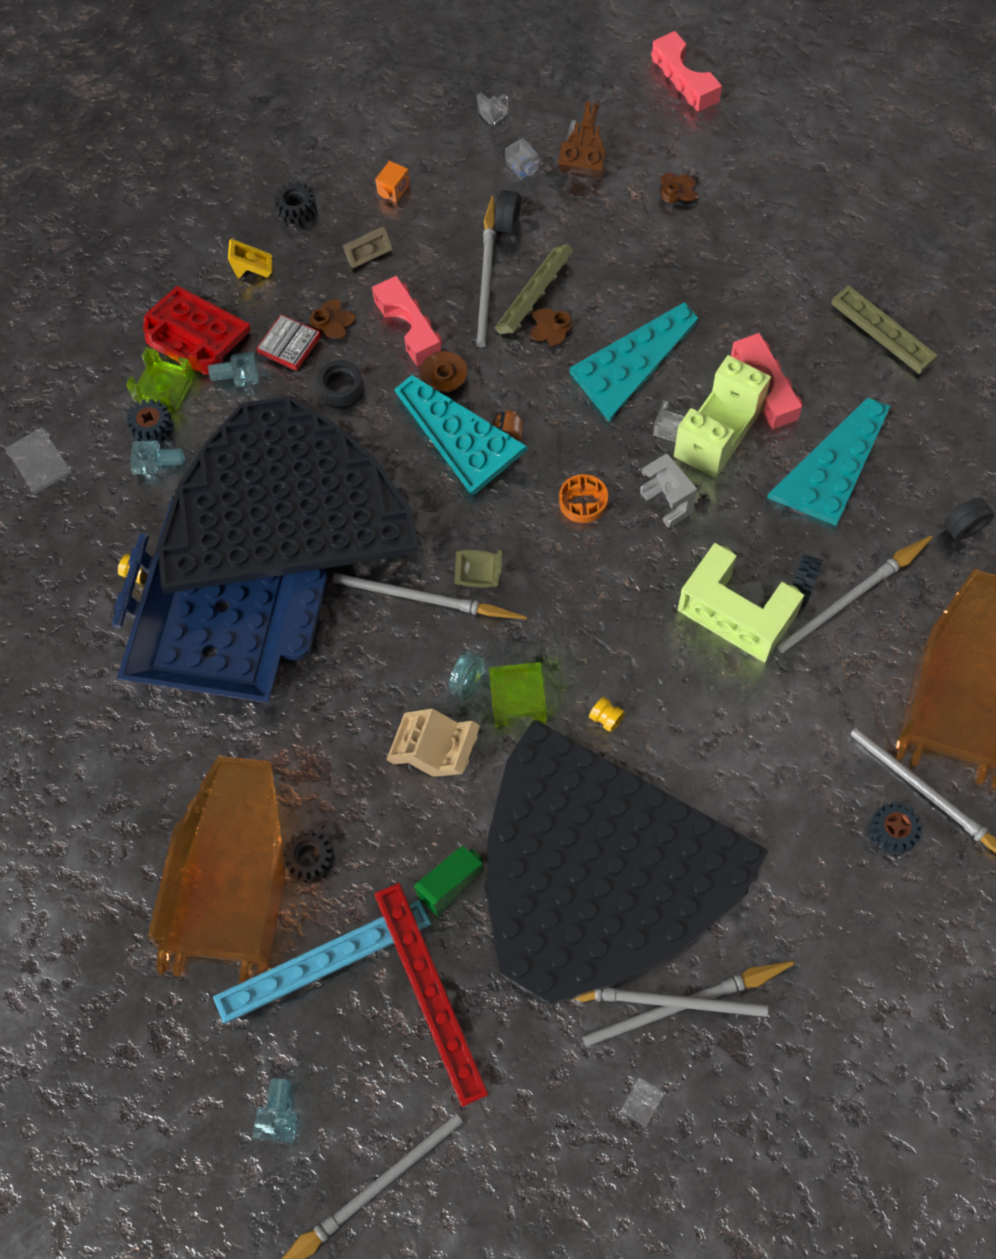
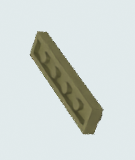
M569 244L552 249L494 327L499 334L514 333L520 328V322L533 310L532 306L545 294V288L556 279V273L569 261L568 257L573 252Z
M849 285L833 298L831 303L918 374H921L936 361L937 354Z

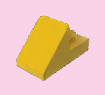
M230 239L228 260L238 278L246 270L264 277H268L271 274L272 254Z

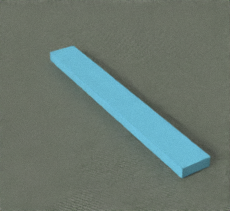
M420 899L409 904L420 931L430 927L431 923ZM381 917L213 996L223 1023L226 1024L394 944L384 918Z

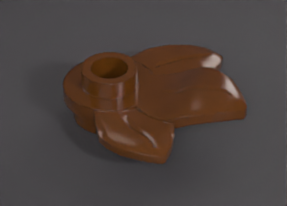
M667 172L661 177L660 183L662 187L660 192L664 201L676 203L679 199L694 201L699 198L700 195L692 190L696 184L693 176L681 174L676 177L673 173Z
M334 299L325 302L321 308L312 312L310 325L317 331H323L327 337L340 339L346 336L345 329L354 323L356 316L348 311L340 310V299Z
M549 308L535 310L531 312V315L538 324L531 330L529 337L536 341L547 340L550 346H556L564 341L566 332L572 328V317L566 311L555 312Z

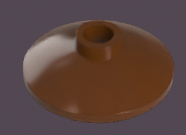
M436 352L427 357L422 363L420 369L421 379L438 392H450L456 390L465 382L467 365L459 355L453 352Z

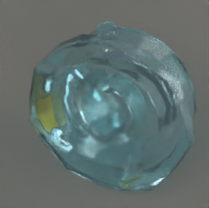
M467 651L455 663L449 678L448 687L452 694H458L460 700H467L478 686L485 664L483 655H472L471 652Z

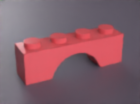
M676 31L654 40L651 52L653 61L662 68L665 76L672 80L676 89L682 92L690 105L700 112L720 102L722 85L711 72H695L683 65L686 43Z
M394 276L372 287L374 301L384 317H399L411 324L412 327L404 336L406 351L417 367L422 365L424 360L430 355L441 352L440 345L443 342L439 333L433 332L429 318L421 314L417 300H412L405 283H401L398 277Z
M760 333L733 342L731 357L771 376L769 383L771 392L765 397L762 412L771 428L775 429L799 420L801 409L803 408L802 401L793 392L789 378L783 375L778 359H774L768 342L763 340Z

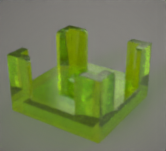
M146 347L142 354V359L146 366L137 384L134 377L130 376L126 386L134 401L142 403L141 400H146L149 403L150 399H154L156 403L158 400L161 401L162 405L165 404L168 411L176 413L195 376L189 359L178 357L180 366L161 361L157 350Z
M541 662L489 667L495 727L507 726L508 718L533 716V720L546 722V703Z

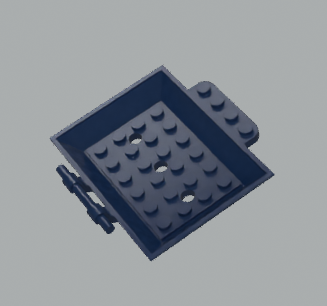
M171 498L154 557L145 551L149 536L139 534L136 547L132 549L128 561L130 567L122 593L118 594L114 606L116 612L112 627L121 629L125 615L135 619L117 679L269 703L280 658L297 661L307 657L310 652L327 584L326 572L323 568L163 594L158 545L173 498ZM139 570L148 573L140 602L132 597ZM220 604H230V607L227 611H217V607ZM210 648L217 649L214 657H204L206 650Z

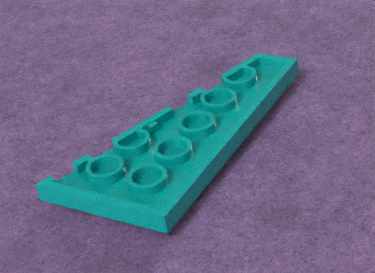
M684 302L570 367V374L610 423L617 411L627 404L632 394L642 387L657 370L663 359L672 353V349L678 342H681L696 326L698 317Z

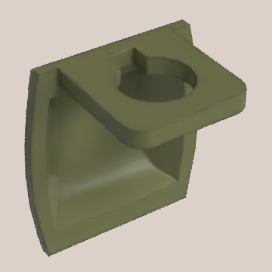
M498 549L497 554L478 550L456 551L454 583L468 587H497L501 574L502 550Z

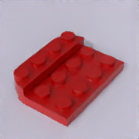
M179 286L171 290L143 317L145 342L150 347L190 369L200 371L204 375L212 374L215 369L223 365L222 358L251 331L249 323Z

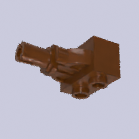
M591 102L585 103L581 129L580 124L576 123L574 132L571 133L566 142H562L558 160L560 172L603 178L607 154L600 137L601 127L597 126L596 128L595 126L600 106L598 103L593 102V106Z

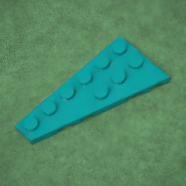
M413 375L409 376L394 390L473 496L529 449L526 445L515 440Z
M867 398L771 490L767 498L837 526L890 406Z

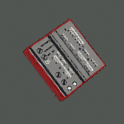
M281 314L256 349L259 354L297 371L321 338V333Z

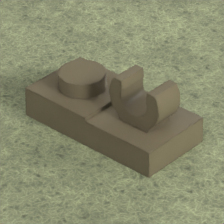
M383 227L343 245L348 262L352 268L393 250L387 232Z

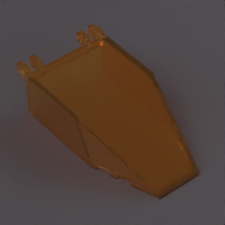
M974 569L930 631L914 672L895 757L900 761L904 758L908 743L916 746L911 759L912 764L916 766L919 764L923 748L980 765L975 781L978 785H982L986 777L987 768L995 770L991 782V788L995 790L996 575Z
M217 756L200 784L201 788L194 800L191 799L186 813L173 829L148 932V939L158 949L157 974H165L169 953L176 954L173 975L180 977L182 974L185 956L242 962L239 973V984L248 980L250 963L258 964L255 976L268 971L285 887L283 845L271 762Z

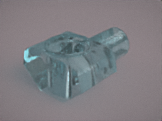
M255 352L231 355V362L208 365L211 382L234 378L236 387L259 383Z
M158 440L132 442L131 470L133 475L157 474L160 466L184 464L182 448L160 449Z
M271 1079L267 1106L257 1107L252 1138L293 1144L297 1113L286 1111L291 1081ZM273 1121L275 1122L274 1131L272 1128Z

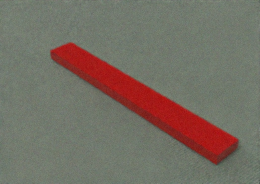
M397 883L374 893L461 1107L488 1096L485 1084L401 884Z

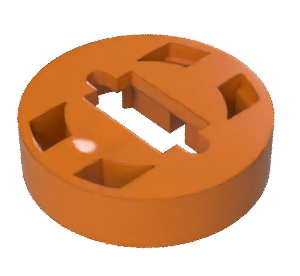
M580 474L569 478L561 486L559 506L562 513L568 519L578 523H589L599 519L605 513L608 505V491L600 479L592 475ZM594 496V499H599L595 503H586V505L568 502L572 500V497Z

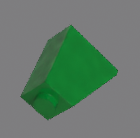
M462 845L414 885L418 899L432 913L439 917L482 873V857L474 849L471 848L468 851Z

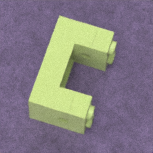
M727 355L716 371L713 390L699 411L690 408L679 424L674 457L716 479L761 413L771 376Z
M714 543L683 586L678 611L765 663L796 618L804 594L795 586L781 582L763 609L725 587L731 579L737 555L728 547Z

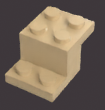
M433 708L404 713L386 760L393 764L409 763L433 777L463 774L468 766V758L472 747L477 741L480 725L474 721L457 723Z

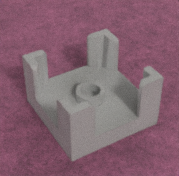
M667 453L643 467L642 474L644 476L652 477L656 475V477L640 487L641 495L646 500H650L664 492L666 499L670 503L669 506L671 509H675L663 517L664 523L669 528L693 513L697 488Z

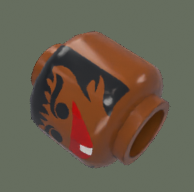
M506 410L494 417L493 426L515 440L521 441L524 429V420L515 411Z

